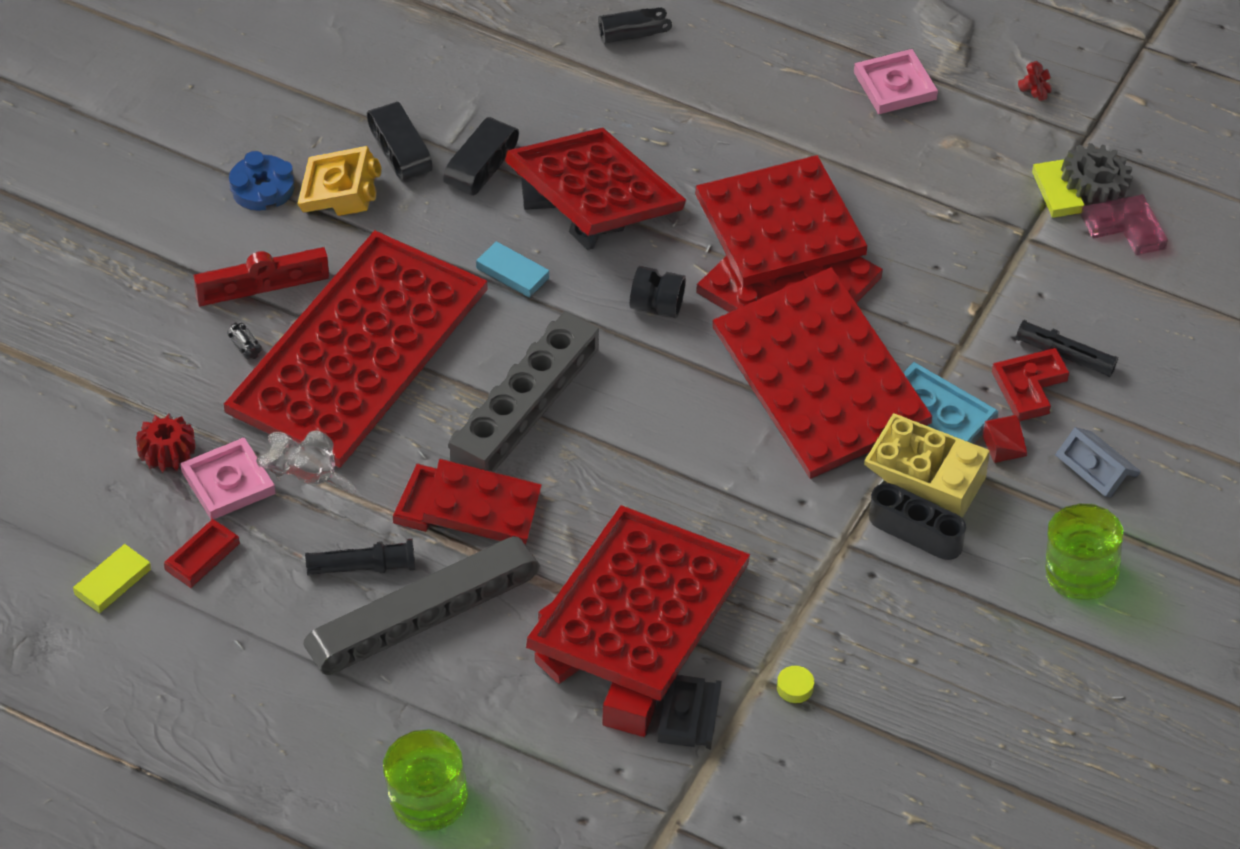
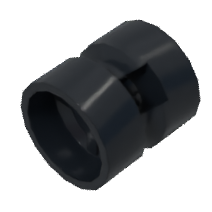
M639 266L635 272L631 287L630 308L645 312L655 308L659 315L677 318L684 298L686 276L672 272H666L661 276L657 269Z

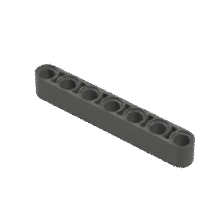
M507 538L314 629L306 636L303 645L323 674L331 675L526 583L537 574L540 565L521 538Z

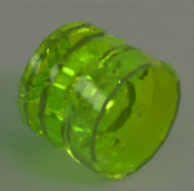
M1079 503L1066 506L1054 514L1048 523L1045 575L1049 584L1059 594L1072 599L1091 600L1103 597L1114 589L1120 577L1123 527L1113 513L1095 504Z
M427 729L407 733L399 737L388 748L383 759V773L388 789L390 806L397 820L408 828L423 832L440 830L453 824L464 813L469 801L463 757L456 742L442 732Z

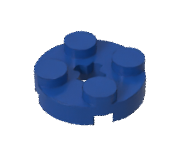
M259 151L247 153L244 159L239 161L229 174L230 191L233 193V199L240 206L250 210H266V205L276 203V207L281 206L291 198L295 189L291 163L276 156L263 155ZM259 180H266V181H268V182H262L260 185H257V184H256V182L259 181Z

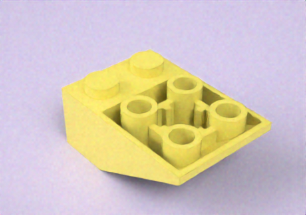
M893 413L866 457L864 465L887 483L903 488L963 518L986 478L990 450Z

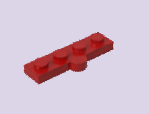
M325 247L279 257H272L268 252L259 251L250 255L246 260V264L194 274L198 306L201 307L329 279L328 256Z

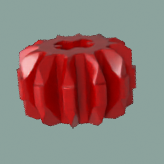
M170 413L161 419L154 414L153 422H143L141 431L137 432L138 456L141 461H146L149 469L159 466L162 473L167 467H173L178 471L179 463L189 460L191 455L195 453L194 430L190 424H186L182 416L173 420Z

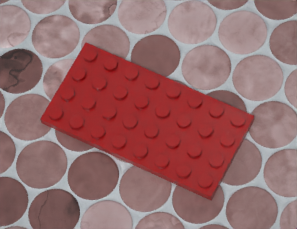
M374 230L224 403V413L341 468L488 290L487 280Z

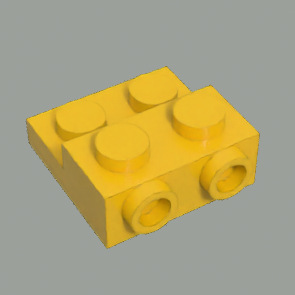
M368 146L309 157L298 199V206L304 213L333 207L337 216L367 211L369 202L376 199V189L373 183L375 178L381 176L379 160L374 158Z

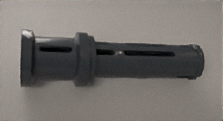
M413 538L407 539L406 543L385 545L382 541H379L369 548L305 553L307 576L375 569L376 572L381 574L385 573L386 569L407 567L410 571H414Z

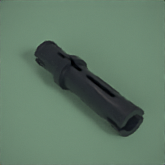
M1027 320L1022 321L1016 334V340L1023 341L1043 349V351L1056 348L1061 357L1105 374L1108 377L1112 376L1118 362L1117 356H1112L1062 336L1059 330L1053 328L1050 331L1027 322Z

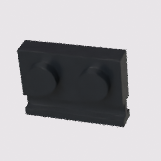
M677 675L665 693L658 731V742L695 747V744L706 746V749L711 750L722 681L716 680V683L705 682V678Z

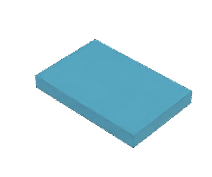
M915 362L903 372L932 415V424L927 425L928 427L974 444L983 435L985 421L998 418L999 411Z

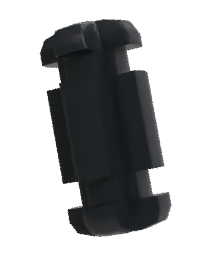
M235 322L231 325V328L227 331L229 338H231L232 342L246 359H256L262 351V346L249 329L246 328L244 323L237 324Z

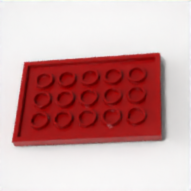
M832 267L712 320L713 329L810 479L870 452L893 413L925 426L932 424L931 413Z
M620 505L528 635L526 648L661 701L749 565L750 554Z

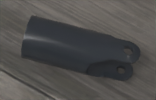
M662 7L645 8L598 17L599 33L603 44L664 33L672 28V22L670 19L665 18L667 12Z

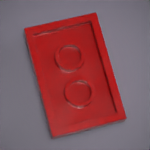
M439 459L422 522L498 541H503L510 537H519L526 545L542 484Z

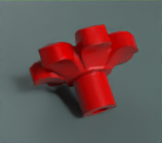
M1031 62L1026 66L1028 75L1018 81V87L1021 92L1031 90L1034 98L1038 97L1039 101H1044L1047 99L1048 93L1052 92L1050 83L1046 82L1051 76L1048 69L1043 70L1040 62Z

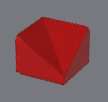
M1017 415L985 421L983 439L988 450H990L994 463L1027 456V449Z

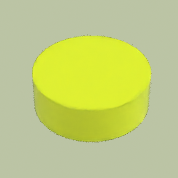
M789 666L779 673L777 692L782 699L790 703H802L812 696L814 677L808 669L801 666Z

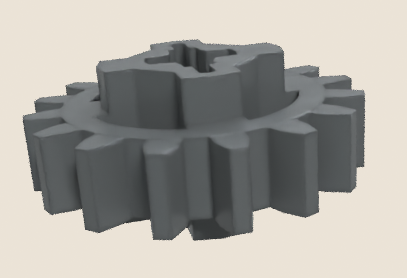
M1089 143L1087 149L1079 144L1075 151L1071 149L1068 151L1061 167V171H1063L1061 179L1068 181L1067 189L1078 190L1077 197L1087 196L1088 202H1092L1094 198H1098L1101 204H1105L1107 198L1117 202L1118 197H1124L1127 189L1130 187L1133 176L1130 175L1132 167L1125 166L1126 157H1116L1117 150L1107 151L1106 146L1103 144L1100 146V149H1097L1092 143Z

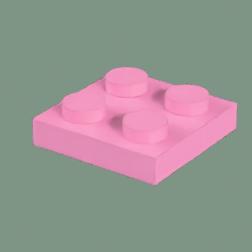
M913 49L854 64V74L878 114L937 100L938 90Z
M245 437L180 463L184 477L211 520L276 494L274 483Z

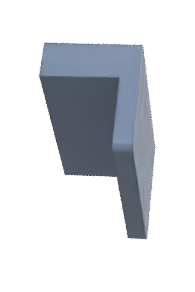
M1077 427L1072 430L1055 454L1105 497L1111 498L1127 475L1138 477L1141 473L1138 468L1095 433Z

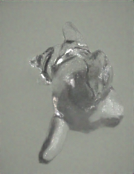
M311 431L302 442L295 441L285 433L273 432L268 436V441L272 445L271 449L256 459L257 465L269 468L276 475L277 481H281L282 476L288 474L305 484L320 485L327 483L347 493H356V487L348 479L335 472V455L332 451L334 444L332 439L323 432Z

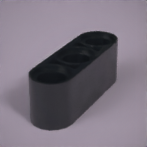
M398 101L367 111L369 128L399 180L402 181L432 171L433 166L429 151Z
M492 117L485 118L447 164L443 175L444 183L473 196L476 195L505 161L508 150L515 148L519 138V129Z
M882 483L873 489L869 510V520L872 525L938 558L952 560L961 555L966 532V523L962 517L894 484Z

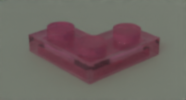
M1143 194L1082 207L1081 217L1093 239L1123 232L1135 255L1160 251L1167 247L1168 239Z

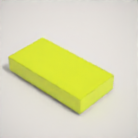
M1064 159L1033 164L1032 173L1052 218L1079 214L1084 211L1082 198L1076 196L1078 190L1067 189L1068 181L1061 179L1063 174L1061 167Z
M123 544L73 587L74 595L95 611L101 613L151 570L150 562L129 546Z

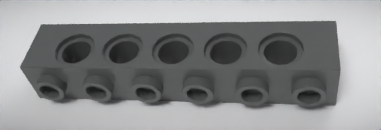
M566 311L556 321H551L537 343L533 342L529 346L526 356L520 363L514 364L510 368L506 379L490 391L486 402L480 408L473 410L468 422L460 431L457 430L453 433L448 443L450 461L495 472L599 350V327Z

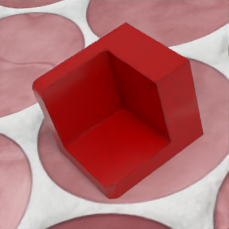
M612 682L603 703L602 725L645 738L656 710L657 700Z

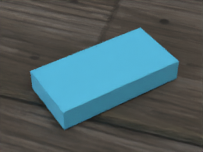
M497 241L476 260V269L529 298L549 279L548 269Z

